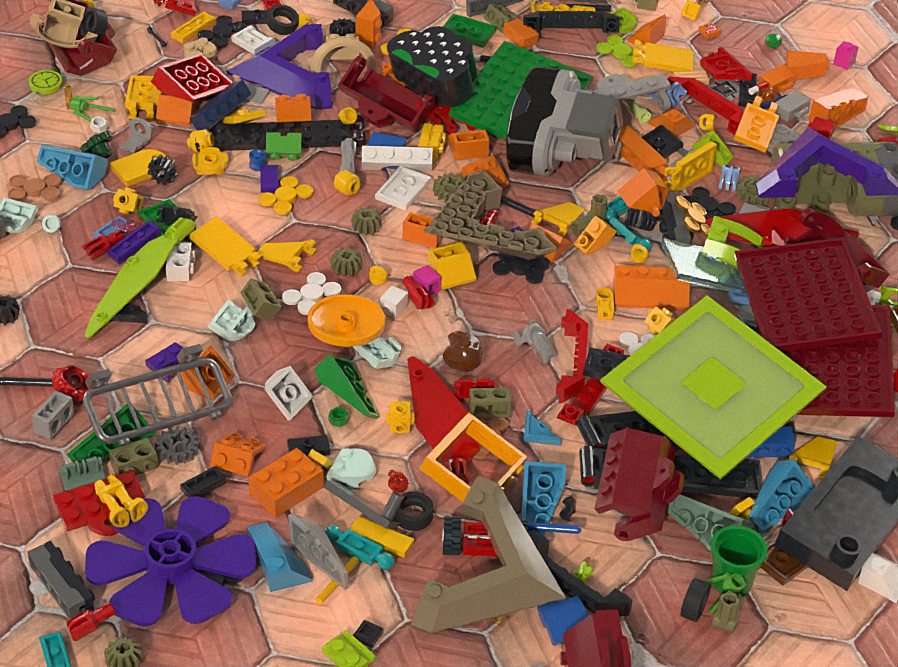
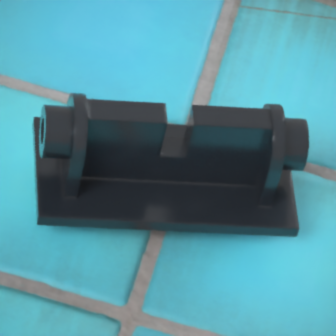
M164 204L158 208V213H161L157 222L173 224L180 217L195 222L198 218L191 209L178 207L177 212H175L174 206Z

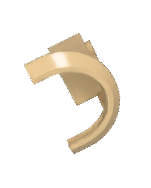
M51 0L43 29L40 25L43 16L33 13L30 18L32 29L42 39L59 47L78 48V44L82 40L90 39L94 42L98 36L88 32L83 39L76 40L85 7L66 0Z
M330 34L326 36V42L315 51L311 59L310 72H321V63L325 55L326 60L355 59L359 56L360 52L367 60V71L371 68L377 72V63L370 48L360 42L359 37L355 36V34H346V36Z

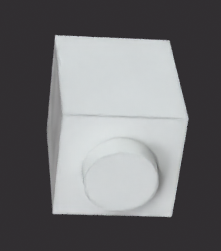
M391 286L380 298V308L385 315L394 319L408 306V292Z

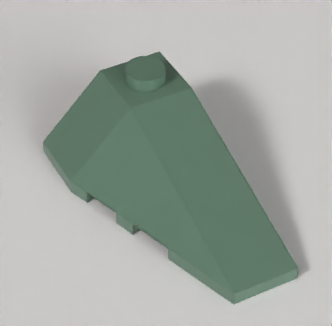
M681 494L672 503H669L666 510L677 522L688 529L697 540H700L710 552L712 538L720 529L727 526H744L752 529L754 525L751 521Z

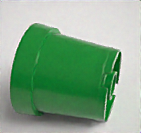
M727 526L717 531L711 541V557L713 559L711 578L724 575L726 572L731 575L733 573L739 574L746 583V586L740 591V595L743 596L749 593L757 572L763 566L767 556V544L763 537L756 531L744 526ZM724 580L712 583L714 588L723 594Z

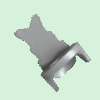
M132 118L129 121L132 132L129 136L130 138L127 139L125 144L119 146V149L132 154L150 142L152 135L158 130V126H153L140 118ZM138 123L146 128V133L136 128Z
M530 320V325L523 330V336H520L517 332L512 334L515 345L518 347L527 342L541 355L543 363L547 364L549 358L556 357L558 353L552 347L544 329L533 320Z

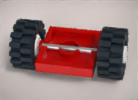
M444 516L442 555H460V541H463V555L498 557L483 523L464 522V532L461 534V517ZM520 520L526 531H528L527 520Z

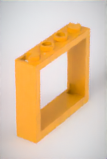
M468 413L427 455L420 467L421 471L464 503L470 486L438 461L465 433L511 467L497 482L503 492L505 490L504 486L509 487L515 479L514 475H519L523 471L524 466L522 464L527 456L472 414Z

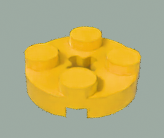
M207 147L200 149V153L196 154L195 152L193 154L192 163L198 175H221L225 172V168L228 165V157L225 152L223 154L218 148Z

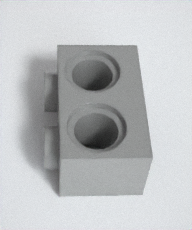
M54 391L32 415L34 433L51 440L74 415L72 397Z

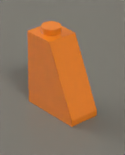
M788 50L785 65L788 67V72H795L797 74L796 80L825 76L826 70H829L830 60H827V54Z

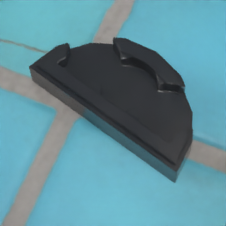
M129 304L125 305L110 321L148 323L147 312L143 311L140 306Z

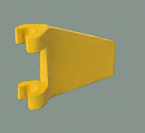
M566 202L543 210H536L532 223L539 225L542 219L558 225L560 230L557 232V235L564 237L571 226V222L577 220L584 213L585 209L574 203Z
M310 239L303 242L264 243L257 253L260 254L261 259L286 265L293 271L299 272L302 266L298 265L301 261V258L298 256L303 251L309 255H314L317 249L312 247L316 244V241Z
M817 436L792 453L789 460H795L796 463L819 468L820 474L818 478L823 479L830 469L837 441Z

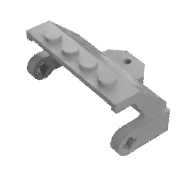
M613 74L600 78L596 90H592L596 95L615 97L619 101L653 92L661 111L670 110L671 108L670 99L664 90L670 89L671 84L664 74H650L629 80L626 76Z

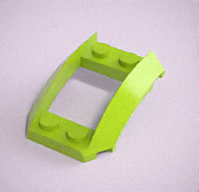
M714 216L702 255L708 253L717 256L716 259L737 267L734 251L741 250L725 244L728 232L749 240L759 248H762L761 241L763 238L744 225Z

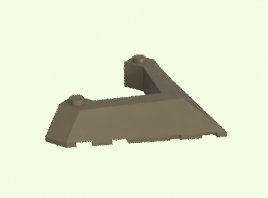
M486 171L470 173L467 176V180L458 187L456 194L449 198L441 208V212L437 213L432 219L430 226L424 229V233L459 242L462 241L463 243L525 259H535L557 251V247L539 228L527 231L515 230L514 233L504 230L505 227L479 224V219L484 210L500 207L502 188Z
M478 476L471 485L464 500L462 514L482 521L502 567L450 587L428 579L419 599L411 626L429 634L440 632V630L453 629L469 625L471 622L484 621L515 613L521 609L526 608L527 610L545 605L548 602L566 599L498 483Z

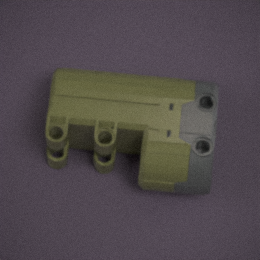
M893 142L837 143L883 166L898 180L897 144ZM781 143L773 147L769 169L793 143ZM818 163L817 165H812L806 174L802 177L799 176L795 197L774 198L777 210H794L795 204H810L811 208L828 214L830 203H846L848 211L854 217L898 216V195L866 196L862 184L856 181L857 178L849 174L845 176L835 171V167L829 164L823 165Z

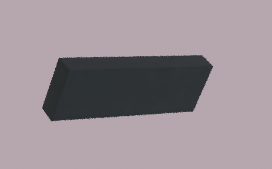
M752 73V80H740L738 106L746 107L748 103H753L756 93L750 95L748 90L757 85V74Z

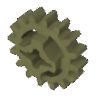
M444 173V177L438 176V180L435 179L433 184L434 196H438V200L444 199L446 203L453 194H456L462 182L466 181V176L460 177V174L455 176L453 173H450V175Z
M749 175L748 179L743 177L742 180L738 181L736 192L741 201L746 200V203L752 202L753 205L759 204L761 206L763 202L768 204L773 198L758 197L755 185L760 179L757 175L755 177Z

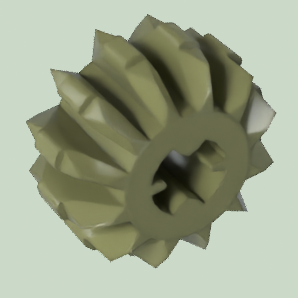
M360 207V210H355L352 215L351 223L354 231H358V234L363 233L366 236L367 234L373 235L374 232H379L382 219L380 212L376 211L375 208L369 209L367 207L364 209Z
M342 247L341 250H335L331 257L332 271H335L336 275L342 274L343 277L345 275L351 277L352 274H358L362 267L361 253H357L356 249L351 250L350 247L348 249Z
M127 636L121 640L116 637L115 642H109L108 648H105L104 651L107 667H139L140 662L143 660L142 646L140 643H137L135 638L128 640Z

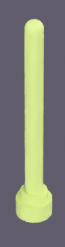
M632 98L625 100L636 112V118L640 123H646L650 120L651 113L647 109L640 108Z

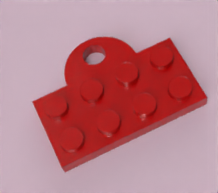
M133 470L115 476L125 485V489L132 500L135 498L146 499ZM107 478L102 480L106 486L109 485ZM95 482L53 495V501L67 532L88 526L92 532L101 536L118 534L113 527L105 525L111 522L109 519L111 511L106 503L101 501L99 495L96 494ZM119 498L116 499L118 505L124 508Z

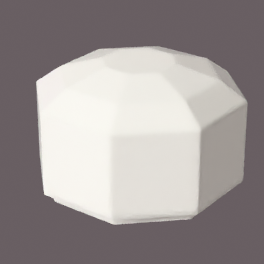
M97 116L92 118L90 122L91 130L96 133H102L108 127L107 120L104 117Z

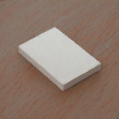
M400 166L375 194V199L406 211L431 183L432 177Z

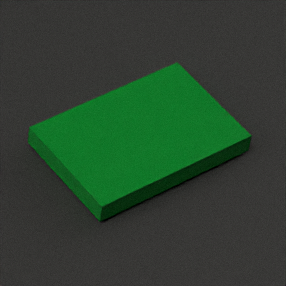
M452 14L442 26L467 39L473 45L483 48L497 31V26L457 14Z

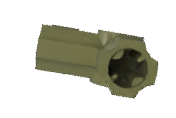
M594 195L591 200L590 211L587 215L571 222L570 227L575 236L582 234L595 215L609 224V220L605 217L608 199L605 195Z
M728 592L721 595L713 618V627L730 633L734 632L739 618L738 614L744 601L739 592L736 594Z

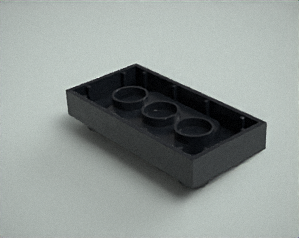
M857 436L781 528L774 546L845 591H848L861 574L862 566L871 554L878 552L898 525V459Z

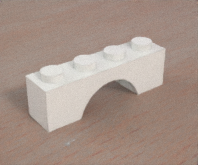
M362 146V170H380L387 166H404L415 171L432 172L433 148Z

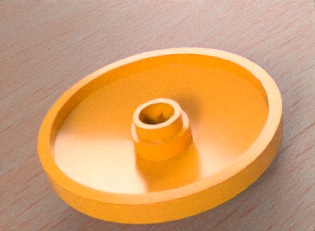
M346 294L334 295L319 300L310 308L308 312V327L316 338L325 343L342 347L360 346L372 342L382 334L385 327V315L379 305L367 298Z

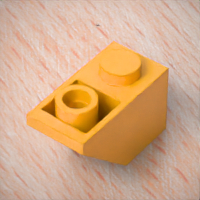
M595 215L574 245L584 254L588 255L607 246L617 230Z

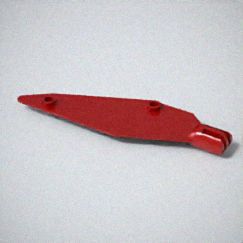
M793 209L718 216L744 225L762 238L768 235L771 230H774L783 241L786 237L797 239L810 229L799 221L803 211ZM714 217L706 219L704 224L711 227ZM845 229L849 234L858 239V231ZM728 232L727 239L753 244L737 234Z
M412 356L407 359L415 427L432 449H434L469 412L432 368ZM465 433L441 458L446 468L459 479H461L460 474L463 473L466 484H469L467 464L480 451L479 443Z

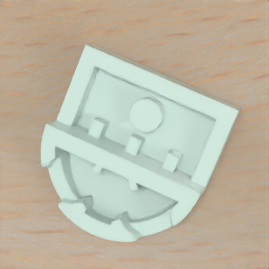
M3 197L0 204V217L4 219L5 231L21 233L28 230L38 211L37 206Z
M227 300L209 323L208 328L226 340L236 341L249 335L255 327V322L252 317L253 314L247 306L243 310L230 300Z
M380 336L370 343L353 346L359 352V355L364 357L376 369L395 365L401 350L400 344L395 339L389 337L387 340Z
M342 449L328 471L326 478L327 480L346 483L349 489L359 487L358 483L364 480L369 482L376 473V466L367 451L363 449Z

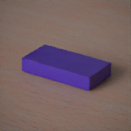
M278 165L260 166L261 193H274L278 189Z

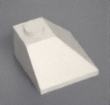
M291 366L276 371L265 382V391L288 421L313 397Z
M872 553L862 566L858 583L897 603L898 564Z

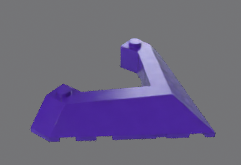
M312 23L304 25L280 42L226 71V74L231 76L234 74L238 75L241 80L261 85L263 88L269 89V91L278 95L285 94L290 97H296L298 94H305L310 97L311 108L315 110L332 109L329 72L311 73L290 62L296 58V54L299 52L317 50L323 44L321 24Z
M810 127L800 135L755 185L759 198L795 197L798 177L806 174L812 165L821 163L835 167V171L845 176L849 174L857 178L856 181L862 184L866 196L898 195V180L883 166L831 141Z

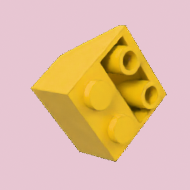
M462 241L428 250L427 265L441 276L442 290L476 281L470 253Z

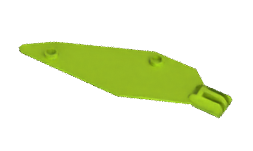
M180 217L166 230L165 235L149 241L134 256L127 259V262L122 266L91 316L85 333L86 338L92 337L100 328L108 324L115 314L157 276L176 243H180L194 230L195 223L192 220Z

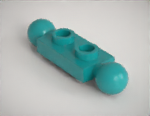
M606 210L605 217L609 220V224L617 230L616 233L619 235L623 234L625 236L624 240L631 245L635 243L644 246L648 251L651 250L652 245L649 240L643 239L629 226H626L623 221L617 219L615 211Z
M330 525L326 528L325 533L331 542H336V548L357 557L360 561L370 566L377 561L379 567L383 570H389L393 567L394 557L390 553H383L382 546L350 529H347L343 534L336 525Z

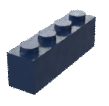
M243 80L231 83L193 114L190 120L197 131L210 129L249 97L251 92Z

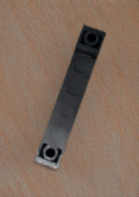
M536 11L523 16V25H527V27H531L533 30H537V32H539V28H601L603 33H619L620 16L603 11Z
M534 530L531 532L530 538L562 592L571 598L578 596L584 607L593 614L597 610H618L619 616H628L630 614L632 599L627 594L615 588L604 598L598 591H594L581 579L576 578L567 569L552 561L548 557L550 541Z

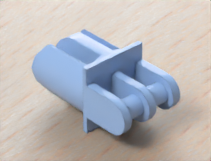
M723 164L719 189L722 190L723 182H726L725 190L729 191L730 183H733L732 192L736 190L740 167L737 169L733 168V166L726 167Z

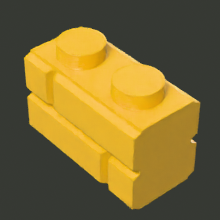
M424 123L418 147L433 148L432 160H437L439 153L443 154L446 141V133H443L444 127L443 125L433 126L432 124Z

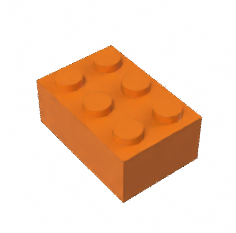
M295 448L248 477L249 495L275 518L324 487L323 470L298 448Z

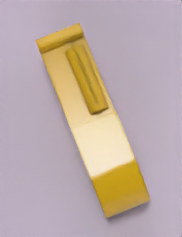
M599 288L596 291L595 299L597 319L613 320V292L609 288ZM600 295H606L608 298H602Z

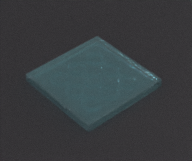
M662 238V248L677 280L743 295L746 294L736 266L716 259L717 256L708 253L702 255L704 247Z

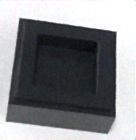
M363 620L353 636L362 644L373 648L383 634V628Z

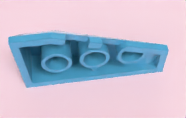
M41 145L37 162L49 171L59 175L61 179L68 182L71 186L90 190L104 177L108 159L93 154Z
M795 460L777 462L764 481L748 516L760 532L778 523L785 516L788 509H791L793 513L815 488Z
M525 461L522 479L521 520L549 524L565 486L566 464ZM536 531L540 535L544 536L545 532Z
M268 522L247 527L249 537L254 540L255 553L270 592L312 582L306 563Z

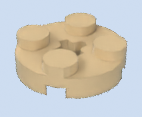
M199 38L196 41L184 44V58L202 53L210 62H213L217 55V48L207 38Z

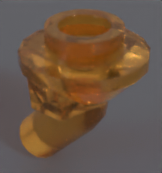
M777 87L762 89L759 92V97L765 102L772 101L779 90Z

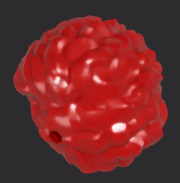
M71 364L65 368H56L53 371L52 377L53 389L72 397V401L79 403L83 400L84 394L92 389H88L85 383L89 373Z

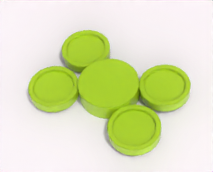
M610 35L607 37V43L600 42L597 44L596 50L599 53L610 54L612 52L614 57L621 59L623 66L628 68L637 66V63L632 62V58L639 56L634 55L632 48L624 44L620 36Z

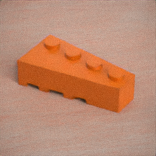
M852 87L813 99L811 112L808 117L809 122L812 123L815 117L835 122L834 129L866 110L868 96Z

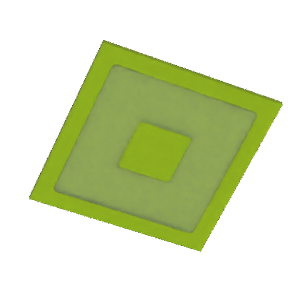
M707 295L600 380L603 385L720 480L827 388L823 383Z

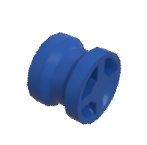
M256 149L249 153L250 169L260 171V166L267 165L265 151Z

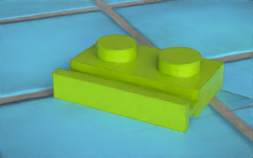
M347 630L343 631L342 635L336 636L322 646V653L338 667H368L371 662H376V656Z

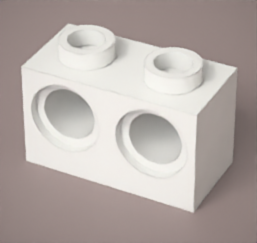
M176 243L166 262L167 281H190V274H194V263L192 262H195V250H192L191 243Z

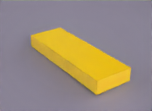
M202 12L171 32V38L185 43L197 35L199 31L205 30L214 24L216 17Z
M359 516L349 528L355 533L382 546L383 550L403 558L406 557L414 545L413 538L391 529H385L381 525Z

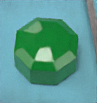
M777 34L766 36L765 43L768 47L778 48L781 45V36Z
M339 407L331 409L328 421L332 426L341 427L346 425L348 412L344 408Z

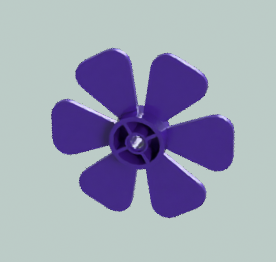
M198 496L189 497L181 503L176 529L165 528L162 507L154 499H143L148 505V510L137 522H133L130 518L129 524L125 527H116L112 524L115 531L144 547V550L102 540L90 544L86 550L85 575L89 583L93 585H107L144 571L147 572L116 592L109 601L117 613L116 617L143 627L156 624L160 620L167 585L175 584L180 614L188 623L199 624L230 608L232 604L231 592L224 586L195 571L196 568L238 579L251 576L256 568L255 543L247 535H233L196 548L197 544L224 528L230 521V513L225 506Z

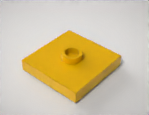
M241 109L237 111L238 113L226 115L222 121L223 123L236 124L265 117L266 112L265 109Z

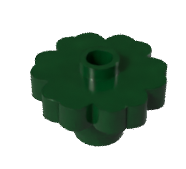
M109 130L99 135L95 134L86 143L81 145L80 150L88 154L93 152L94 155L107 159L112 155L108 142L114 136Z

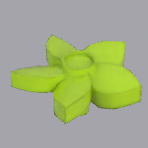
M584 561L580 565V569H572V571L577 575L575 576L576 578L586 583L589 579L588 576L594 572V569Z

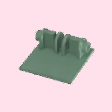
M93 456V458L86 459V462L84 459H81V463L75 461V465L73 462L59 467L65 491L96 482L100 479H106L101 466V457Z

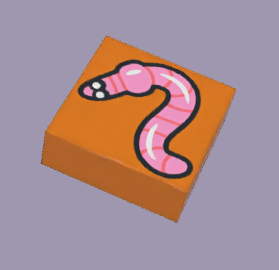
M713 23L699 26L698 31L706 39L721 35V30Z

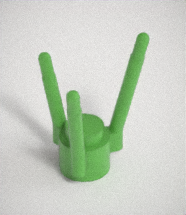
M76 95L70 103L71 110H74L73 114L79 115L91 122L92 118L81 113L86 111L88 107L115 112L114 108L89 104L86 101L98 100V97H81Z
M726 572L724 575L704 580L708 583L724 580L723 589L726 593H740L746 586L744 578L736 573L731 575ZM719 601L709 610V614H713L717 610Z

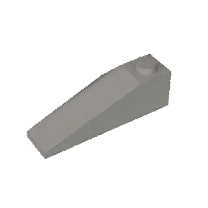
M292 513L288 515L292 547L343 589L347 590L349 588L347 571L323 527L320 524L317 525L309 518Z

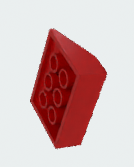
M202 53L159 66L151 80V83L162 93L190 102L218 94L229 84L233 83Z

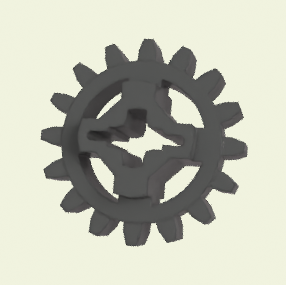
M179 426L176 427V430H172L169 427L168 432L161 431V436L156 437L155 450L157 456H160L161 461L167 459V464H170L172 461H175V465H178L179 461L186 464V459L193 460V455H198V449H200L198 435H194L193 430L187 432V427L183 428V430H180Z

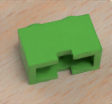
M266 132L267 158L271 160L287 158L294 161L302 157L301 133H287V136H280L281 133Z

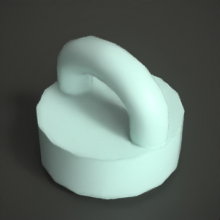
M53 214L45 216L42 220L43 229L50 233L58 231L61 226L59 217Z

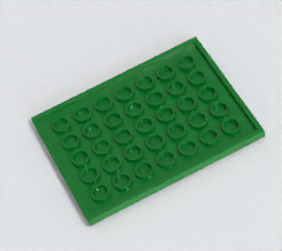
M503 41L479 72L476 80L472 82L475 89L473 96L463 104L452 107L449 111V117L478 129L486 130V132L510 142L512 140V143L533 151L541 121L553 114L556 100L551 95V91L558 72L561 69L574 71L580 81L581 90H587L594 76L510 42ZM521 86H523L527 93L529 92L531 100L540 101V105L533 104L531 113L536 114V117L530 116L528 121L517 119L509 121L515 98Z

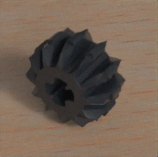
M338 18V20H333L330 24L329 32L339 36H346V34H355L356 36V25L351 19Z
M161 154L158 157L152 158L147 167L149 169L147 174L152 175L151 180H157V184L162 182L163 185H166L167 183H172L178 175L176 171L178 166L174 165L175 159L169 160V155L164 158Z
M630 208L625 215L624 223L626 226L652 231L656 217L652 213Z
M1 294L0 324H13V320H17L20 314V306L16 298H11L10 295L5 297Z

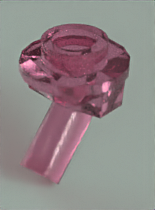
M133 218L126 220V224L116 219L111 223L112 226L125 231L127 236L138 229V224L134 222Z

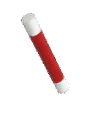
M765 81L750 88L748 92L750 95H753L768 88L769 83Z

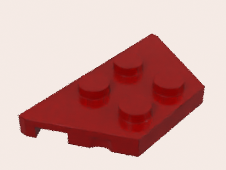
M722 47L718 48L717 53L711 52L708 56L700 59V66L716 80H752V73Z

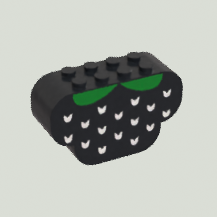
M434 26L422 32L414 30L402 32L388 42L387 51L394 77L399 82H403L421 95L431 94L436 98L435 102L444 107L461 105L473 96L475 89L472 82L478 77V69L475 64L472 43L445 27Z

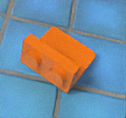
M493 155L487 158L482 157L473 164L469 163L461 168L462 171L459 173L460 177L466 176L467 179L470 173L486 171L502 189L509 185V181Z
M230 433V435L214 442L210 466L248 477L251 475L254 456L263 451L266 445L260 443L261 441L258 439H245L240 434Z

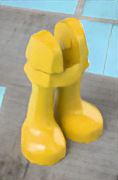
M107 476L109 483L107 486L101 479L95 482L96 494L99 495L101 501L106 503L111 511L109 519L113 526L125 527L129 524L130 518L133 522H137L147 512L148 505L146 501L142 498L132 500L125 489V485L115 476ZM119 498L125 508L119 506L116 499Z

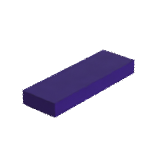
M149 220L109 249L107 254L120 264L161 234L162 231Z

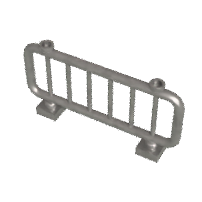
M197 344L181 349L177 359L182 364L107 384L112 376L109 368L90 373L85 383L88 389H92L84 394L83 404L97 438L106 444L118 443L119 447L130 444V439L207 416H210L211 420L222 417L221 412L228 410L232 405V395L219 365L210 358L198 359L203 350L201 345ZM205 365L211 367L223 394L224 403L216 406L213 405L198 367ZM190 369L195 370L209 403V408L199 411L195 410L180 372ZM172 374L177 375L192 413L182 416L177 415L162 377ZM154 379L159 380L174 418L159 421L143 382ZM140 384L156 423L141 427L125 387ZM118 389L122 390L137 429L122 432L107 392ZM103 394L119 434L108 436L103 432L91 402L92 397Z

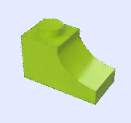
M714 130L701 136L693 144L692 148L696 151L711 141L716 143L714 161L721 167H723V164L726 166L734 157Z

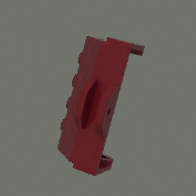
M66 0L84 6L85 11L88 8H90L87 2H83L80 0ZM109 23L104 36L100 40L93 42L90 39H84L78 44V48H64L48 42L67 73L79 76L111 63L117 51L111 40L116 32ZM80 26L78 29L76 40H81L84 38L81 35Z
M360 55L354 59L338 83V87L342 92L358 101L359 111L364 120L377 128L389 126L394 121L416 133L418 129L423 127L424 123L430 122L427 115L435 104L436 98L434 96L426 94L423 98L371 68L368 69L362 79H358L367 63V60ZM420 98H423L420 104V109L418 110L416 108V103L420 100Z
M807 208L799 217V221L804 226L810 228L809 231L797 239L786 237L784 240L787 245L844 237L866 293L875 287L879 288L890 275L873 258V252L862 241L849 234L831 215L814 208Z
M629 428L611 433L609 436L594 509L599 514L615 510L631 517L615 525L614 535L621 541H631L662 531L666 504L672 503L682 492L684 475L674 469L676 448L666 436Z
M597 610L595 614L590 615L563 633L560 665H564V667H631L628 639L622 634L618 610Z

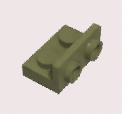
M489 4L484 15V19L490 24L497 26V29L502 33L504 23L518 18L503 5Z

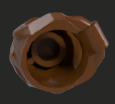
M462 331L450 333L448 339L451 346L447 347L443 352V360L446 365L450 366L451 369L464 372L473 371L479 367L482 362L483 348L481 342L473 335Z

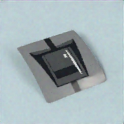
M720 80L707 86L728 100L739 97V86L731 80Z

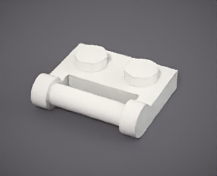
M251 25L231 36L232 42L254 55L267 47L273 46L276 42L274 38L265 36Z

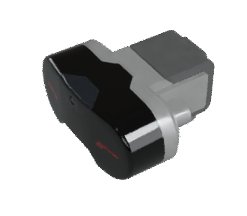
M541 66L534 67L525 78L510 113L506 137V158L510 171L548 177L557 169L560 161L573 163L576 157L606 162L618 161L622 148V143L618 141L623 125L619 100L611 96L596 95L594 91L581 90L580 81L572 70Z

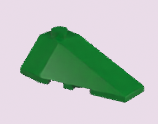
M329 354L313 369L317 374V380L322 385H325L366 417L374 419L380 417L373 401L365 395L368 390L360 384L359 381L362 380L361 375L351 360Z
M126 404L115 413L122 432L137 429L128 404ZM133 406L141 427L150 425ZM112 417L101 425L106 435L113 436L119 434ZM93 432L66 455L74 464L75 461L81 463V459H84L86 462V459L93 458V456L101 457V460L105 461L110 459L109 450L118 448L119 445L118 443H103ZM156 432L132 438L130 441L133 443L147 437L149 439Z

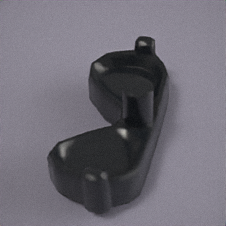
M572 496L562 501L566 507L559 513V516L567 522L570 521L572 514L576 512L573 508L575 500Z

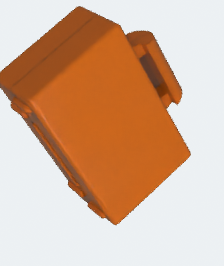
M519 18L504 23L503 34L519 47L526 49L538 43L539 34L537 30L523 25V21Z
M782 64L761 74L758 85L767 81L769 87L764 90L770 95L779 91L784 92L794 86L797 74L795 72H788V67Z

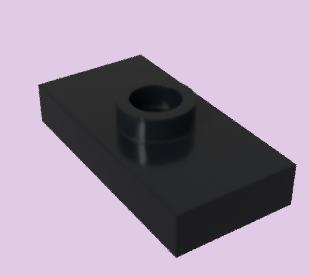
M270 10L241 11L242 22L246 25L267 24Z
M327 435L287 439L288 452L298 448L308 457V454L313 449L321 455H330Z
M214 466L180 484V490L188 498L194 496L202 497L226 484L227 480Z

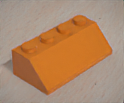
M615 265L613 274L614 307L655 308L656 306L660 309L665 307L666 309L689 310V268Z

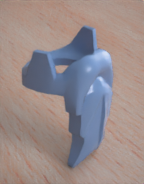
M675 82L670 89L665 91L670 99L671 108L678 105L680 101L679 95L686 96L687 91L678 82ZM653 92L646 94L657 101Z

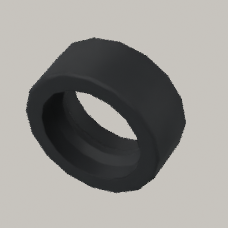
M287 5L273 6L267 17L269 29L279 35H289L295 32L299 21L296 10ZM274 17H286L291 23L278 22Z
M88 8L80 24L81 35L85 37L88 32L98 35L95 41L100 40L107 30L108 17L106 12L97 8Z
M417 491L401 494L404 498L394 516V519L400 522L398 526L409 531H419L429 526L433 519V502L430 497ZM408 506H418L426 512L420 516H408L401 510Z
M693 578L683 600L680 612L681 617L698 622L708 600L711 589L710 583Z

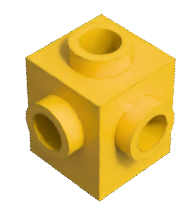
M125 187V190L118 189L113 198V206L119 208L118 212L129 214L130 211L138 213L141 210L144 196L135 194L136 190Z
M655 306L648 313L645 322L649 325L648 329L657 335L674 322L675 319L671 317L673 313L665 307L660 309Z
M390 402V413H386V425H390V433H410V425H414V413H410V402Z

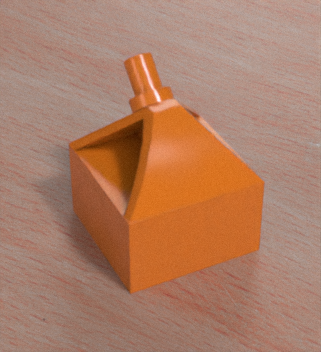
M643 168L617 192L629 208L649 212L657 217L666 201L669 188L657 172Z

